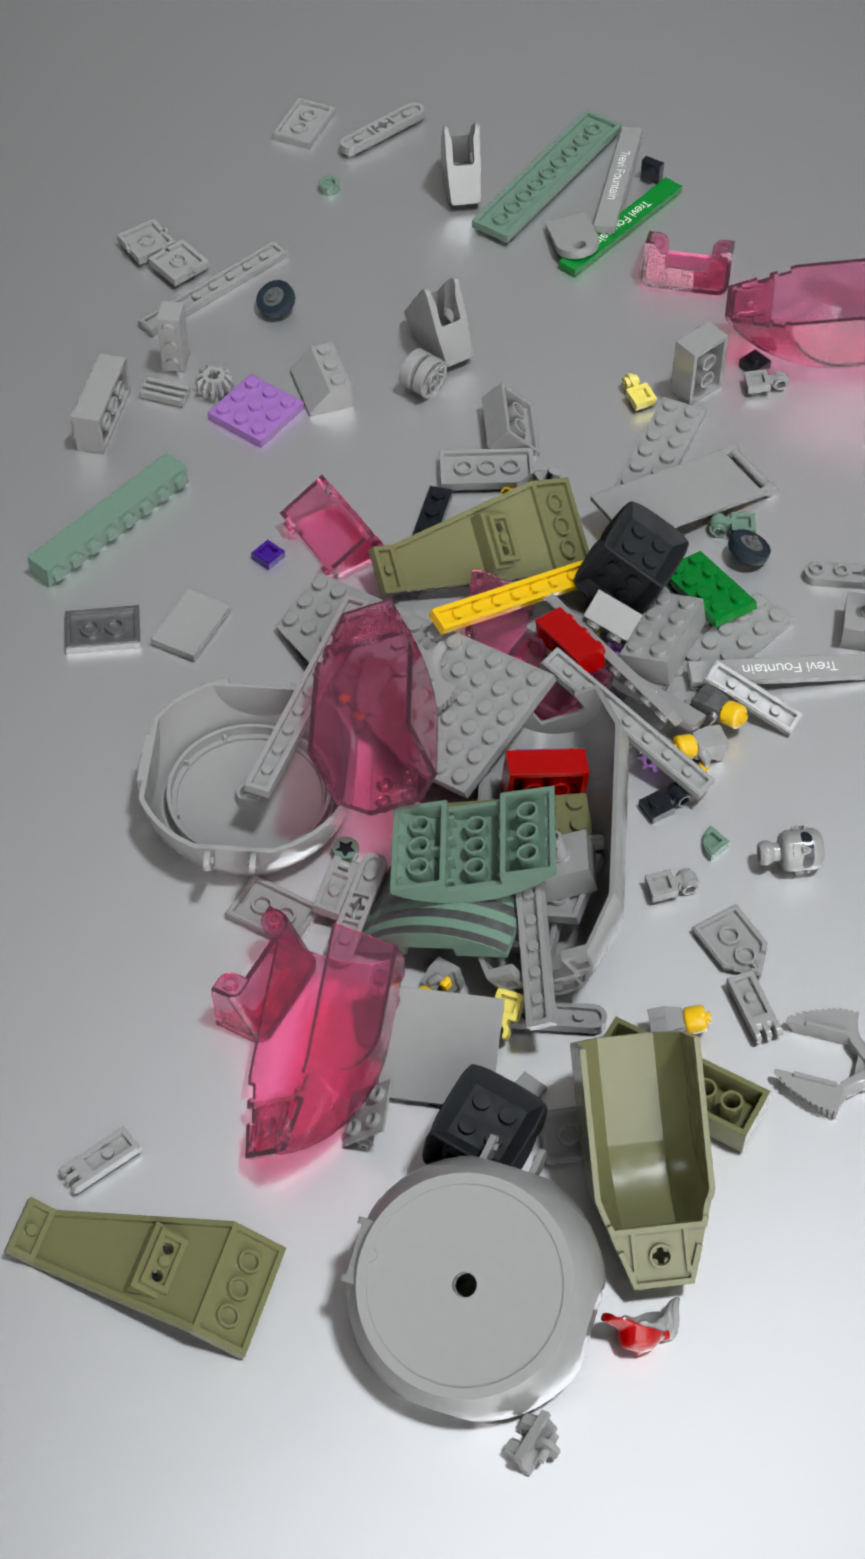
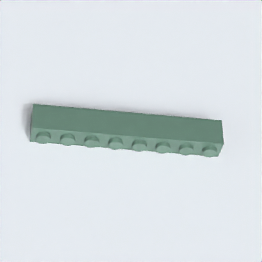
M165 453L27 556L30 573L49 587L61 581L67 574L81 566L84 561L98 553L105 545L115 540L121 533L132 527L159 504L165 502L179 489H182L188 483L187 466L170 454Z

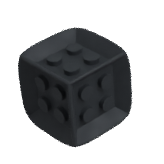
M630 501L615 515L603 531L600 539L592 546L577 570L573 583L591 600L594 599L598 590H601L631 609L643 614L657 599L663 587L676 572L687 552L689 541L679 530L645 506Z
M471 1064L452 1088L433 1122L431 1131L424 1142L423 1161L428 1165L436 1161L458 1156L480 1157L490 1135L495 1134L499 1136V1148L491 1161L522 1170L534 1147L537 1136L543 1129L548 1112L547 1105L532 1092L485 1067Z

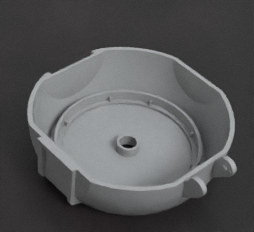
M219 679L195 687L168 703L153 718L151 734H145L136 779L140 805L155 832L171 849L186 860L202 867L204 871H213L225 875H266L290 868L312 856L327 843L341 826L351 807L355 781V735L344 716L324 697L321 699L270 798L258 795L256 798L249 800L241 797L247 793L244 790V783L298 684L290 683V687L229 683V679Z
M495 1134L490 1135L480 1157L458 1156L430 1163L408 1174L387 1190L373 1206L368 1218L359 1216L357 1223L362 1225L347 1273H341L340 1277L341 1281L347 1282L346 1305L353 1335L362 1355L377 1377L402 1399L444 1414L478 1423L502 1421L523 1415L552 1399L569 1384L582 1367L606 1283L604 1262L598 1240L582 1210L559 1185L550 1179L539 1176L545 1164L547 1150L541 1148L538 1150L533 1158L529 1172L491 1161L499 1148V1136ZM466 1273L472 1274L477 1282L475 1292L469 1297L461 1296L456 1290L457 1279Z

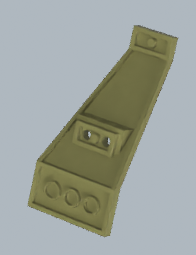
M564 477L530 481L395 544L375 546L368 549L380 595L388 596L519 581L584 560L589 552L569 479Z
M30 1197L26 1201L3 1252L28 1265L183 1330L242 1359L246 1356L286 1247L235 1221L56 1210ZM163 1246L169 1248L170 1255L164 1253ZM152 1273H156L159 1276L158 1282L153 1280Z

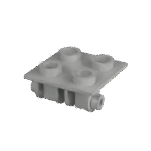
M388 1079L353 1094L350 1101L348 1123L345 1128L344 1146L356 1142L358 1148L369 1150L370 1146L374 1143V1135L384 1131L393 1079Z

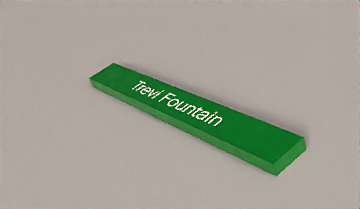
M665 177L620 213L614 234L597 233L599 247L596 252L580 259L563 257L559 261L558 267L573 276H577L682 192V185Z

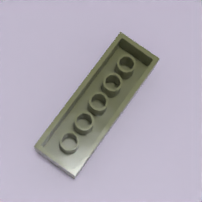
M616 1016L603 1037L645 1033L648 1031ZM702 1058L710 1137L743 1152L767 1108L771 1091Z

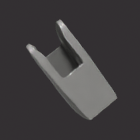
M474 123L470 127L468 135L450 136L448 125L443 126L441 135V172L446 197L452 206L480 203L481 150L479 123Z
M457 277L450 278L439 290L430 293L427 288L422 289L404 311L407 323L420 347L433 356L445 361L447 367L473 357L468 320ZM448 308H450L454 314L453 320L448 314Z

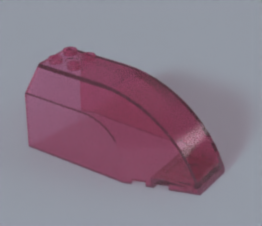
M865 258L798 264L791 266V270L778 274L775 271L770 273L769 277L757 280L755 277L728 286L725 320L740 336L760 350L785 361L810 367L836 369L865 367Z
M389 598L342 613L332 633L333 641L323 651L325 654L323 661L317 662L315 666L307 749L310 759L335 804L370 816L421 802L437 775L438 710L433 685L423 656L392 599Z
M333 923L331 927L326 957L281 940L276 941L248 1075V1085L253 1086V1097L247 1100V1109L252 1110V1123L249 1122L246 1125L245 1159L253 1160L279 1156L309 1148L342 1128L362 1107L383 1069L391 1040L396 1009L400 1002L399 991L405 975V957L397 945L337 923Z

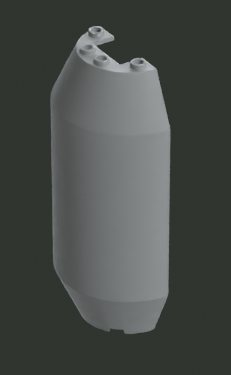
M598 684L574 693V696L584 706L582 709L541 721L533 712L480 781L478 790V801L500 799V783L506 750L585 748L590 772L586 795L593 834H602L605 842L604 849L596 850L595 853L602 855L604 863L597 878L598 890L591 893L579 925L562 923L556 953L552 959L555 996L575 991L589 981L621 929L624 920L629 739L623 725ZM511 947L508 958L478 957L489 982L501 989L515 992V989L524 991L520 948Z

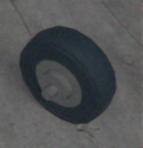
M273 280L266 283L259 290L256 303L259 311L265 317L278 319L292 310L296 297L294 290L287 282Z
M746 529L734 531L728 542V548L731 553L740 561L752 566L763 565L771 552L770 545L765 539Z

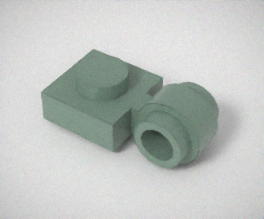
M731 512L730 518L725 517L724 514L716 513L709 520V530L715 537L724 536L728 530H731L732 535L738 529H746L756 533L755 513Z

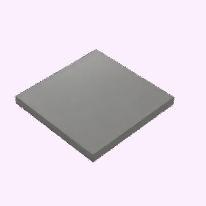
M393 985L378 1082L379 1084L388 1079H393L390 1100L442 1106L460 1076L471 1064L496 1072L505 999Z

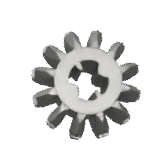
M215 364L213 367L206 365L205 369H199L195 384L198 394L203 396L204 400L211 398L214 402L215 399L222 400L224 396L233 390L234 380L231 370H227L225 365L218 367Z

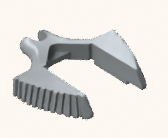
M423 637L411 651L390 660L367 656V660L365 659V663L362 664V668H360L358 673L359 676L357 677V690H355L356 695L354 696V699H356L354 703L357 705L355 706L356 710L361 714H369L394 674L398 675L417 668L428 672L430 681L412 707L411 714L403 728L415 729L417 726L420 727L421 724L424 725L426 721L429 722V719H433L434 715L437 716L438 712L441 713L442 709L445 710L446 706H450V703H453L457 696L461 695L458 685L446 681L441 670V661L447 650L446 644L440 641L433 649L428 650L431 639L430 637Z
M827 1008V1010L821 1009L820 1011L819 1009L815 1011L809 1010V1012L802 1011V1014L798 1012L795 1013L796 1016L790 1015L787 1017L786 1024L793 1032L847 1045V1049L857 1061L854 1075L841 1081L840 1085L836 1081L796 1071L791 1073L779 1069L774 1070L777 1078L794 1095H797L799 1099L807 1102L809 1106L812 1105V1108H817L818 1112L822 1111V1114L836 1119L840 1107L847 1098L858 1092L865 1091V1043L859 1034V1012L854 1013L852 1010H842V1008Z

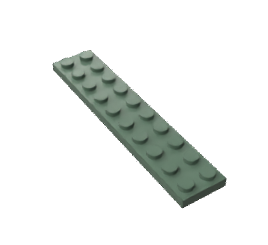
M586 110L472 220V227L508 243L621 132L622 124Z

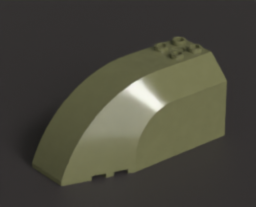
M661 1031L598 1037L570 1043L579 1139L588 1190L633 1289L642 1290L695 1284L703 1248L704 1232L709 1220L708 1214L711 1200L715 1193L700 1037L687 1031Z

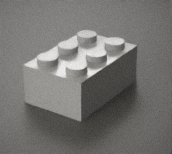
M710 321L702 326H698L689 334L680 337L675 343L670 392L686 404L693 405L722 387L728 335Z

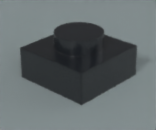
M645 156L642 159L640 177L657 184L663 180L664 162Z
M755 349L739 359V367L746 372L769 369L771 367V360Z

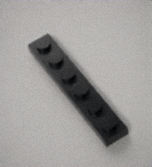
M435 486L429 487L412 535L445 520L453 497V490ZM419 592L396 594V596L417 600Z

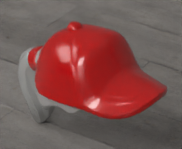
M675 1297L670 1300L664 1312H647L637 1317H630L628 1315L616 1317L610 1313H603L601 1320L615 1328L618 1344L623 1349L640 1355L643 1352L654 1349L660 1341L672 1340L676 1337L680 1321V1298Z

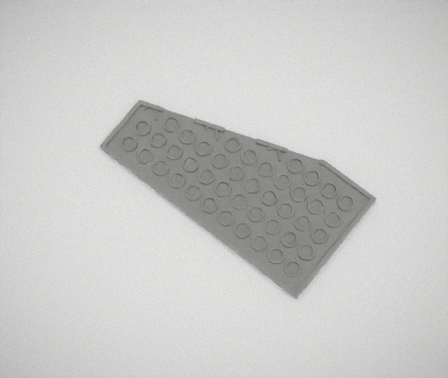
M319 572L276 624L278 632L309 663L345 595L370 601V608L329 684V687L338 695L344 693V696H347L348 701H346V704L354 712L357 711L355 708L357 705L354 703L356 700L354 696L356 695L355 690H357V677L359 676L358 673L360 668H362V664L365 663V659L367 660V656L390 660L411 651L423 637H430L431 639L428 650L433 649L438 642L443 641L447 646L446 653L441 661L444 679L458 685L461 693L453 703H450V706H446L445 710L442 709L441 713L438 712L437 716L434 715L433 719H429V722L426 721L420 727L417 726L415 729L403 728L411 714L412 707L430 681L428 672L414 668L398 675L394 674L369 714H363L364 717L361 721L393 753L405 769L468 798L556 682L554 674L455 631L441 635L432 621Z

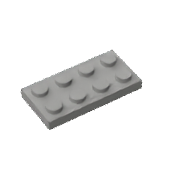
M533 448L439 450L441 488L451 490H488L509 487L514 489L517 487L516 484L535 472Z

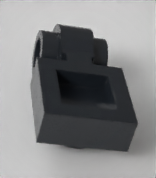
M673 782L666 790L668 792L667 795L660 789L640 799L638 806L650 822L655 824L674 814L675 805L683 807L691 800L690 793L677 782Z

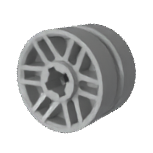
M417 348L405 359L399 373V382L402 386L414 391L416 394L424 398H430L442 386L447 373V364L431 353Z

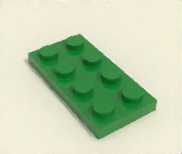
M701 551L683 558L668 582L680 595L702 598L704 600L706 619L715 628L757 609V601Z

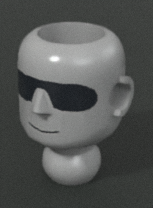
M806 825L791 826V829L782 831L775 843L763 840L757 844V859L761 865L768 866L773 862H778L784 871L794 872V875L808 874L810 871L820 868L824 863L825 849L822 835L817 829L806 828Z

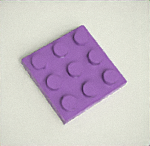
M250 374L207 413L209 420L262 448L304 409V402Z

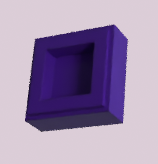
M268 539L251 553L252 559L268 570L286 557L285 550Z

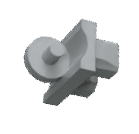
M541 1410L539 1415L525 1413L519 1426L522 1433L527 1434L524 1440L520 1441L516 1438H511L504 1447L507 1457L517 1463L521 1472L528 1476L531 1475L538 1462L544 1464L547 1457L557 1459L561 1453L560 1448L556 1445L559 1439V1435L556 1434L558 1428L550 1420V1412Z

